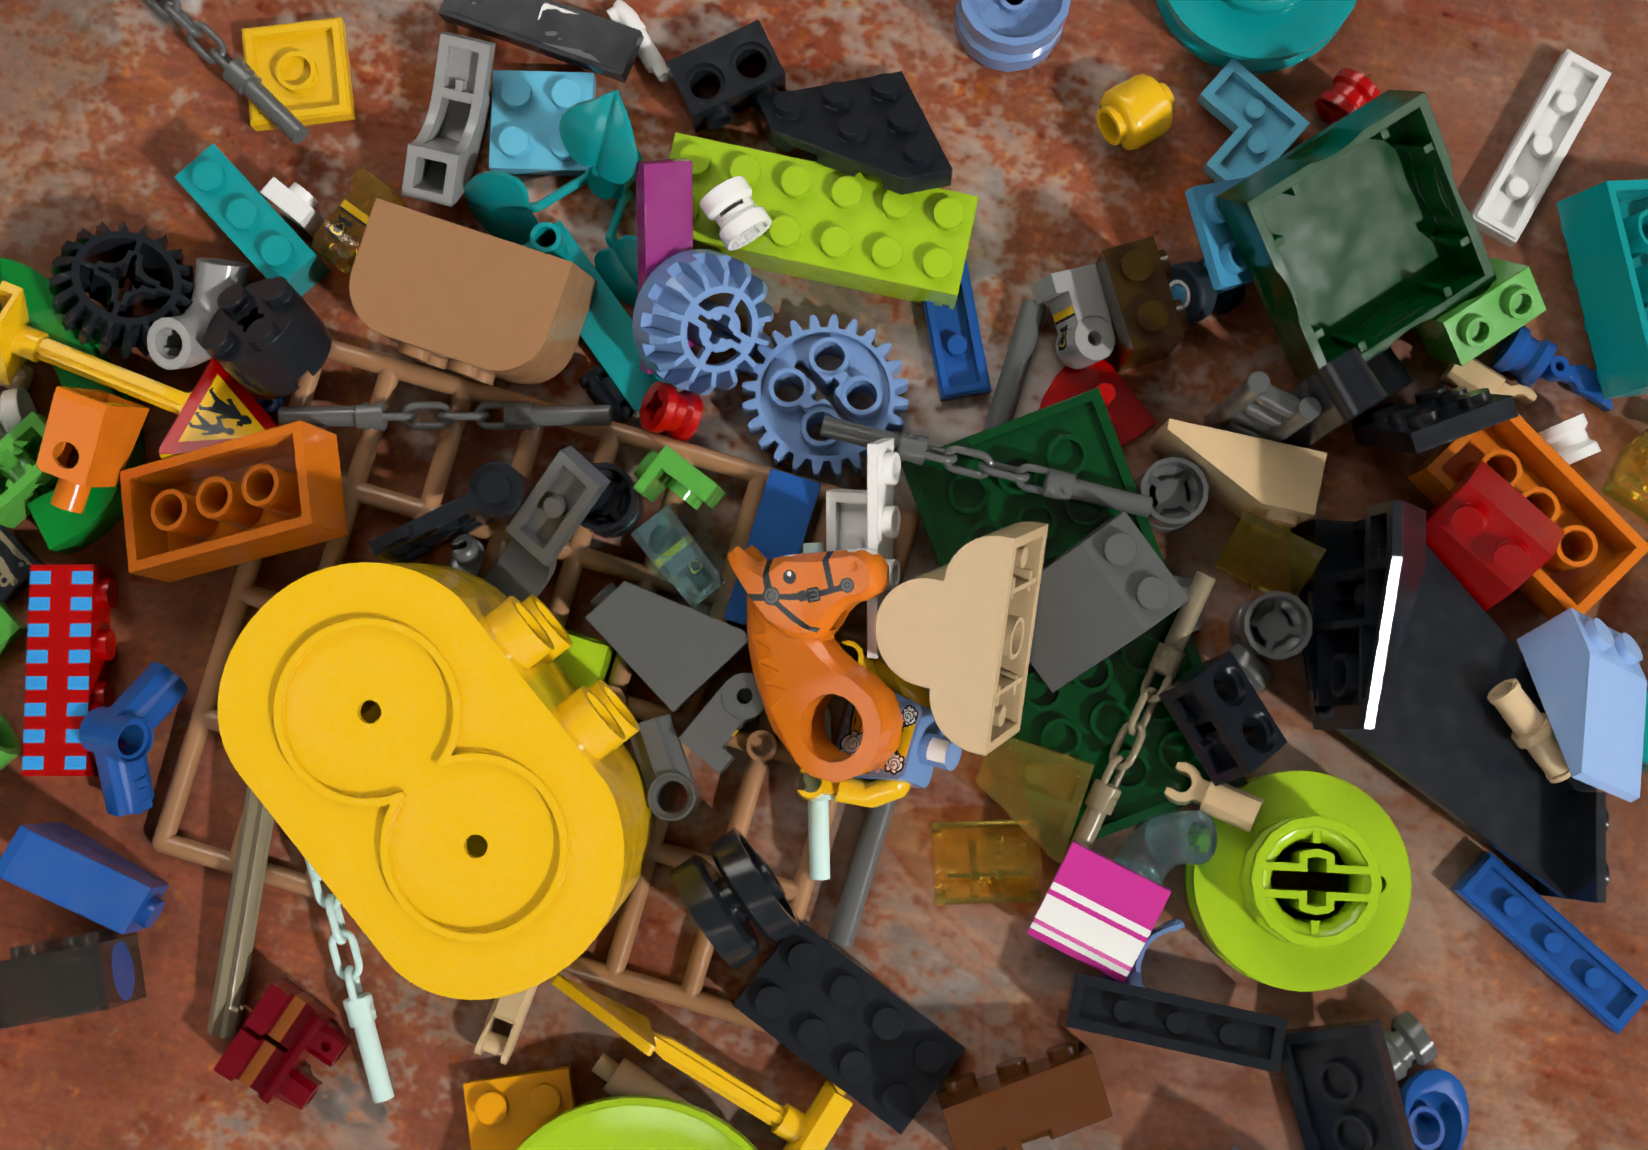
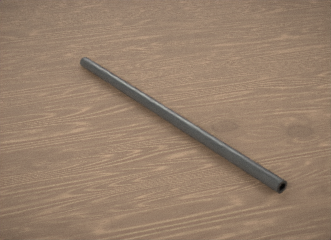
M1023 299L983 431L1011 421L1014 418L1047 306L1043 303L1036 305L1035 300ZM897 800L876 808L867 807L827 938L830 942L850 948L853 946Z

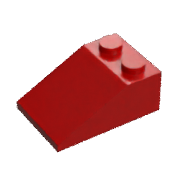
M1483 460L1426 513L1427 546L1485 612L1514 592L1554 556L1565 534L1563 529Z

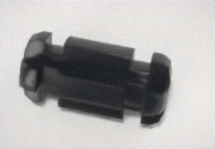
M595 366L589 369L579 379L582 388H588L586 393L595 405H611L612 421L622 424L627 422L634 414L630 405L625 406V398L610 377H604L605 371L602 367Z

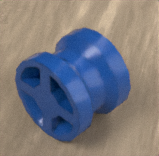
M1522 326L1504 339L1496 351L1490 366L1500 373L1505 371L1511 372L1516 375L1517 383L1531 387L1551 362L1557 350V345L1548 339L1537 340L1532 337L1529 328Z

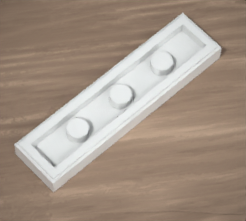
M1569 49L1560 55L1471 213L1479 231L1508 247H1512L1518 241L1612 73Z

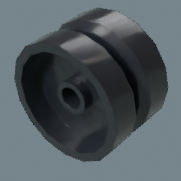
M735 827L711 844V854L722 877L706 859L696 854L676 866L670 872L683 901L707 939L725 962L734 970H737L759 955V940L749 920L753 922L762 935L776 943L798 929L800 924L785 897V892L771 868Z

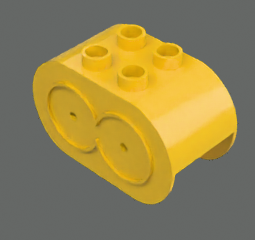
M379 562L341 564L308 574L282 589L260 608L239 635L224 666L218 693V724L225 751L245 783L380 954L406 980L436 995L464 1000H485L505 997L537 986L568 967L589 947L627 899L643 871L652 837V811L648 805V791L639 764L623 744L636 734L640 727L624 702L601 679L597 680L589 688L582 685L577 689L554 661L555 658L573 645L572 640L554 614L533 594L522 602L514 596L507 598L499 589L478 576L454 567L438 564Z

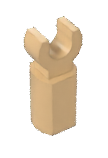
M1475 358L1463 366L1449 362L1440 377L1442 382L1452 388L1465 386L1468 392L1489 388L1490 394L1512 395L1513 398L1526 405L1532 403L1537 398L1536 393L1531 388L1519 384L1510 386L1505 383L1506 377Z
M1187 762L1177 763L1175 771L1187 776L1192 785L1185 792H1178L1167 787L1164 796L1170 802L1176 805L1196 803L1200 805V812L1250 833L1264 799L1227 783L1215 787L1212 780L1209 782L1202 779L1200 772L1193 765Z

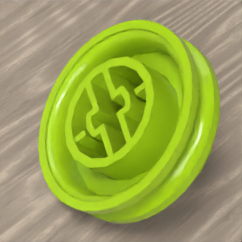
M1285 771L1264 774L1246 780V784L1236 788L1264 799L1250 833L1204 814L1194 830L1185 859L1184 885L1187 904L1197 930L1211 950L1224 963L1242 975L1272 987L1289 991L1316 992L1336 988L1358 979L1375 967L1390 951L1404 927L1409 911L1412 889L1411 869L1404 842L1396 826L1382 807L1368 794L1349 782L1332 775L1312 771ZM1294 843H1324L1330 847L1333 853L1314 848L1288 847ZM1335 857L1339 864H1335ZM1272 871L1340 873L1342 880L1340 891L1318 889L1295 890L1272 887ZM1282 909L1312 915H1328L1325 919L1318 921L1290 916Z

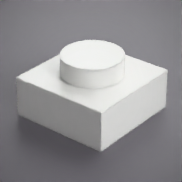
M273 177L260 192L277 210L311 237H314L326 223L314 210L315 206L319 203L318 200L296 182L287 188Z

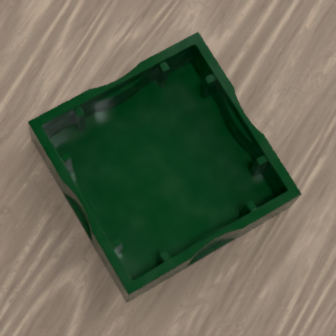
M1387 90L1216 197L1295 377L1306 380L1317 370L1354 347H1357L1365 361L1368 362L1387 350L1392 343L1409 329L1424 321L1440 316L1497 279L1473 215L1467 209L1457 190L1453 177L1451 158L1426 93L1422 91Z

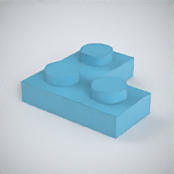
M1232 58L1197 99L1201 106L1233 132L1205 164L1202 171L1215 182L1249 177L1281 157L1305 131L1310 122L1237 60Z

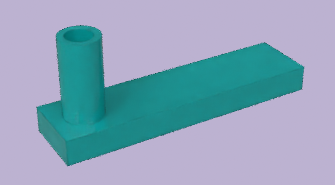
M561 220L555 224L550 222L537 224L530 233V241L523 246L571 261L598 282L580 337L627 403L632 407L635 414L639 415L642 400L650 386L657 381H665L653 373L646 374L640 370L639 354L633 337V320Z

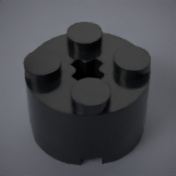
M278 276L259 280L245 287L241 284H234L226 288L217 299L219 309L208 325L206 334L202 339V345L236 382L252 396L260 400H273L287 396L300 388L295 383L297 379L307 371L314 376L322 368L331 349V334L321 318L284 277Z

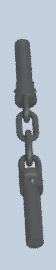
M145 0L160 16L169 19L173 18L187 31L186 37L190 46L208 63H219L224 68L223 79L236 92L245 95L294 144H299L306 139L309 130L261 83L262 79L243 59L233 61L226 54L227 47L225 42L211 27L204 22H194L180 9V0H172L173 3L166 2L164 8L158 3L161 0ZM204 31L218 45L219 49L213 47L210 49L209 54L195 40L194 36L202 38Z
M487 401L478 405L475 411L452 412L451 408L443 402H411L404 407L402 412H388L385 402H375L373 404L364 402L356 406H280L278 409V423L282 426L301 420L316 427L363 428L366 431L370 428L377 431H385L388 421H403L405 426L411 430H443L450 426L452 420H475L479 427L486 430H533L534 426H611L612 408L611 405H534L533 401ZM439 409L444 412L438 414V419L444 421L415 423L411 420H415L417 414L411 411ZM487 409H504V422L484 421L490 417L489 413L484 411Z
M826 415L824 416L820 436L866 448L867 444L879 439L894 438V452L899 454L900 460L922 466L925 459L943 463V466L948 471L967 477L983 479L991 475L1015 481L1016 485L1024 491L1065 502H1070V499L1145 518L1149 517L1153 504V497L1077 479L1076 474L1029 463L1016 467L993 461L992 457L986 452L960 445H953L947 449L929 445V437L907 432L898 434ZM955 453L982 459L983 461H980L978 464L980 471L953 465L957 461ZM1027 471L1046 475L1043 487L1025 483L1030 478Z

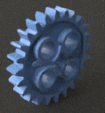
M832 314L827 327H820L817 317L811 315L809 329L802 330L799 324L792 320L790 321L791 336L788 338L776 330L772 332V341L775 347L773 350L761 345L757 347L758 357L763 364L756 363L757 367L752 371V374L748 373L757 381L742 383L743 394L754 398L742 403L743 414L757 416L747 424L749 434L765 433L758 442L759 450L764 452L776 447L774 464L779 466L790 458L793 460L794 474H799L804 466L808 465L812 466L813 479L819 480L823 468L830 467L835 480H840L842 465L848 464L851 470L858 475L861 473L860 458L863 456L867 458L866 447L834 439L817 441L808 435L807 431L810 427L817 423H823L825 415L840 418L826 399L816 402L815 385L805 374L796 369L795 365L802 363L808 369L812 380L825 396L834 393L835 409L845 420L886 431L902 432L904 420L895 414L907 412L909 400L897 395L903 394L908 390V380L894 377L902 371L903 363L901 360L886 362L891 354L892 345L888 342L875 348V329L872 328L862 337L857 335L856 319H853L845 330L839 329L838 318L835 314ZM824 355H834L841 359L843 364L834 371H826L818 367L816 361ZM785 385L797 386L803 392L802 396L793 402L782 401L775 394L779 388ZM863 392L869 394L874 399L875 404L866 410H859L853 408L849 404L848 399L856 393Z

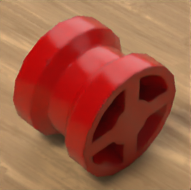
M1343 68L1333 78V88L1330 91L1322 92L1314 102V106L1318 115L1331 126L1378 97L1380 92L1377 86L1364 74L1354 69Z
M657 381L650 386L642 400L640 407L641 426L646 431L657 434L666 431L670 438L686 441L695 434L700 424L703 412L702 399L699 394L692 391L682 390L676 392L673 385Z

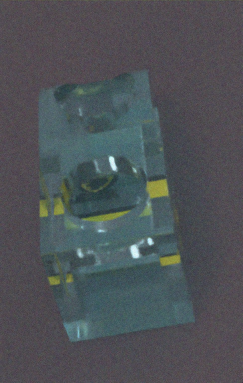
M666 505L630 534L665 579L674 585L692 608H695L726 583L669 505Z

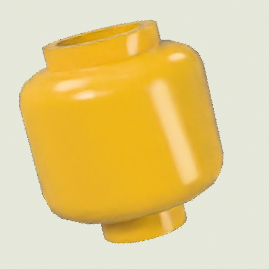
M1146 74L1133 76L1108 89L1103 94L1100 100V109H1098L1096 115L1099 130L1105 140L1111 145H1118L1128 151L1139 149L1169 131L1173 123L1175 99L1170 88L1164 83H1159L1154 77Z

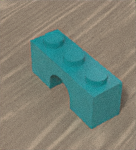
M214 143L174 176L267 279L278 276L284 277L302 297L331 271Z

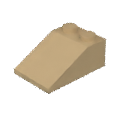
M1170 418L1151 436L1149 447L1161 457H1181L1195 463L1205 474L1209 486L1208 494L1238 518L1253 521V529L1267 533L1283 534L1284 528L1296 527L1297 524L1315 515L1327 457L1326 452Z

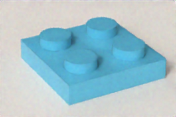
M493 70L489 150L490 171H502L511 175L579 177L590 168L577 163L569 155L560 137L559 123L562 115L570 107L596 98L595 74L590 72Z

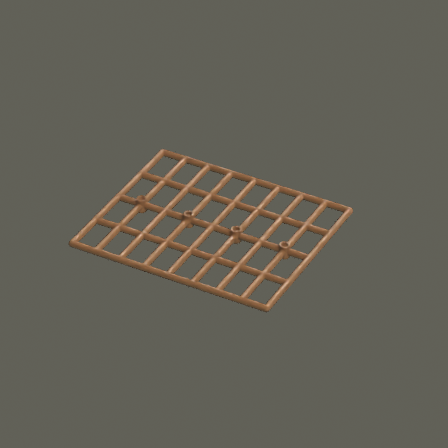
M333 339L327 357L328 360L378 374L369 404L385 402L388 412L399 380L452 395L449 404L452 412L469 411L472 401L479 404L487 401H533L534 405H557ZM322 368L314 376L307 371L296 380L295 383L300 388L292 392L288 406H311ZM452 420L449 427L441 430L420 499L367 483L383 431H377L373 428L366 431L361 428L347 477L341 476L348 536L326 541L317 571L342 564L360 503L414 519L442 506V498L466 420ZM612 421L611 426H559L600 438L593 463L608 462L614 465L620 445L648 453L653 449L660 453L664 446L667 445L693 466L748 481L728 552L737 546L742 550L746 549L771 468L821 483L817 502L823 504L811 543H824V552H826V491L846 488ZM534 426L533 430H522L511 467L527 479L530 477L545 426ZM666 487L643 564L589 548L593 533L580 524L556 558V560L563 563L549 610L565 628L582 569L585 568L636 583L638 587L655 594L657 590L712 605L709 616L728 624L729 620L724 619L737 576L732 570L727 556L718 586L669 572L658 566L655 560L670 548L684 501ZM894 503V506L899 507L901 516L899 534L897 538H893V559H898L900 563V585L903 582L921 517L915 508ZM496 520L468 533L469 535L488 540L484 562L478 573V577L482 579L497 563L511 538V535L505 531L507 526ZM423 555V556H421V557H419V558H417V559H415V560H413V561H411V562H409V563H421V564H423V560H424L425 555ZM263 558L238 564L152 839V846L157 852L233 874L242 815L231 851L178 836L177 832L208 732L212 730L220 733L218 710H216L220 681L226 661L238 639L248 605L261 608L278 593L255 585ZM843 623L835 633L834 639L838 643L847 640L856 642L862 647L864 655L867 656V629ZM616 653L607 685L624 702L635 719L646 721L666 714H672L680 737L703 710L711 680L681 707V710L672 712L667 706L628 694L627 689L633 669ZM846 700L845 707H844V710H843V713H842V717H841V720H840V724H839V727H838V731H837V734H836V737H835V741H834V745H835V746H836V743H837V740H838V736H839V733H840V730H841V726H842V723H843V719H844V716H845V713H846V709H847V706H848V702H849L848 700ZM766 711L760 716L755 732L741 728L727 745L746 751L749 754L726 831L727 833L736 827L745 838L748 834L769 760L774 759L800 767L781 740L777 739V734L771 726ZM682 743L686 758L688 760L691 749L688 748L684 743ZM676 781L668 784L662 794L663 803L670 811H673L681 784ZM832 796L831 800H829V833L838 802L832 800ZM652 812V837L649 853L636 885L623 903L606 963L580 955L561 972L757 1031L766 1032L736 1009L732 1004V1000L702 992L714 947L699 926L681 985L626 969L657 862L676 867L696 854L706 859L722 877L712 856L663 842L669 821L660 819ZM808 834L794 880L775 875L796 917L803 922L816 881L809 880ZM267 862L264 884L316 899L307 869L305 873ZM322 880L320 884L323 896L326 898L332 891Z

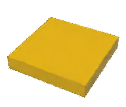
M342 17L241 29L244 61L262 79L261 83L304 126L356 120L346 23ZM248 99L250 124L255 131L279 129Z

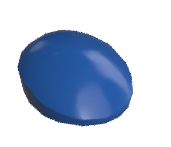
M1438 1068L1420 1070L1410 1077L1400 1089L1416 1150H1461L1469 1125V1104L1461 1081L1452 1073Z

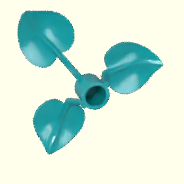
M615 89L594 99L573 105L561 117L559 131L564 147L577 163L590 167L582 175L536 202H529L527 189L520 179L509 173L494 170L479 173L471 178L464 186L463 194L474 216L492 236L522 246L530 241V233L538 224L533 213L542 211L588 183L590 190L601 199L616 198L618 201L605 236V241L609 247L603 248L596 253L594 263L597 272L612 293L621 301L635 307L638 297L637 236L625 235L618 240L617 231L626 204L633 197L628 187L636 180L637 162L643 161V158L636 148L632 126L619 91Z

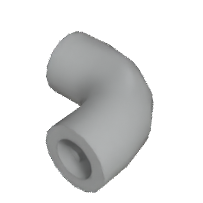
M219 258L196 259L195 286L191 298L193 303L182 315L162 317L156 320L149 328L147 349L151 358L158 366L167 370L191 368L213 358L203 347L202 339L206 334L212 317L219 309L217 299L231 285L241 284L243 287L248 285L249 264Z

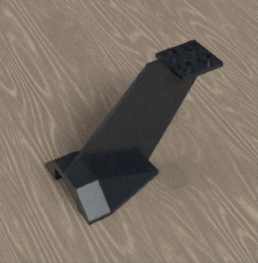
M1391 500L1366 506L1365 519L1338 521L1314 519L1292 527V580L1294 594L1308 607L1312 617V635L1308 645L1302 651L1313 729L1337 730L1532 875L1535 878V891L1539 895L1606 903V886L1610 876L1609 867L1606 863V831L1609 826L1606 793L1596 792L1595 787L1574 779L1572 776L1559 783H1550L1544 771L1527 749L1517 747L1512 740V729L1496 707L1487 699L1488 693L1496 685L1507 679L1516 678L1521 684V688L1541 713H1546L1522 653L1427 546L1426 510L1405 501Z

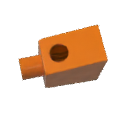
M56 386L36 462L37 469L58 477L50 504L66 511L83 513L92 487H115L120 481V471H123L127 465L150 408L103 390Z

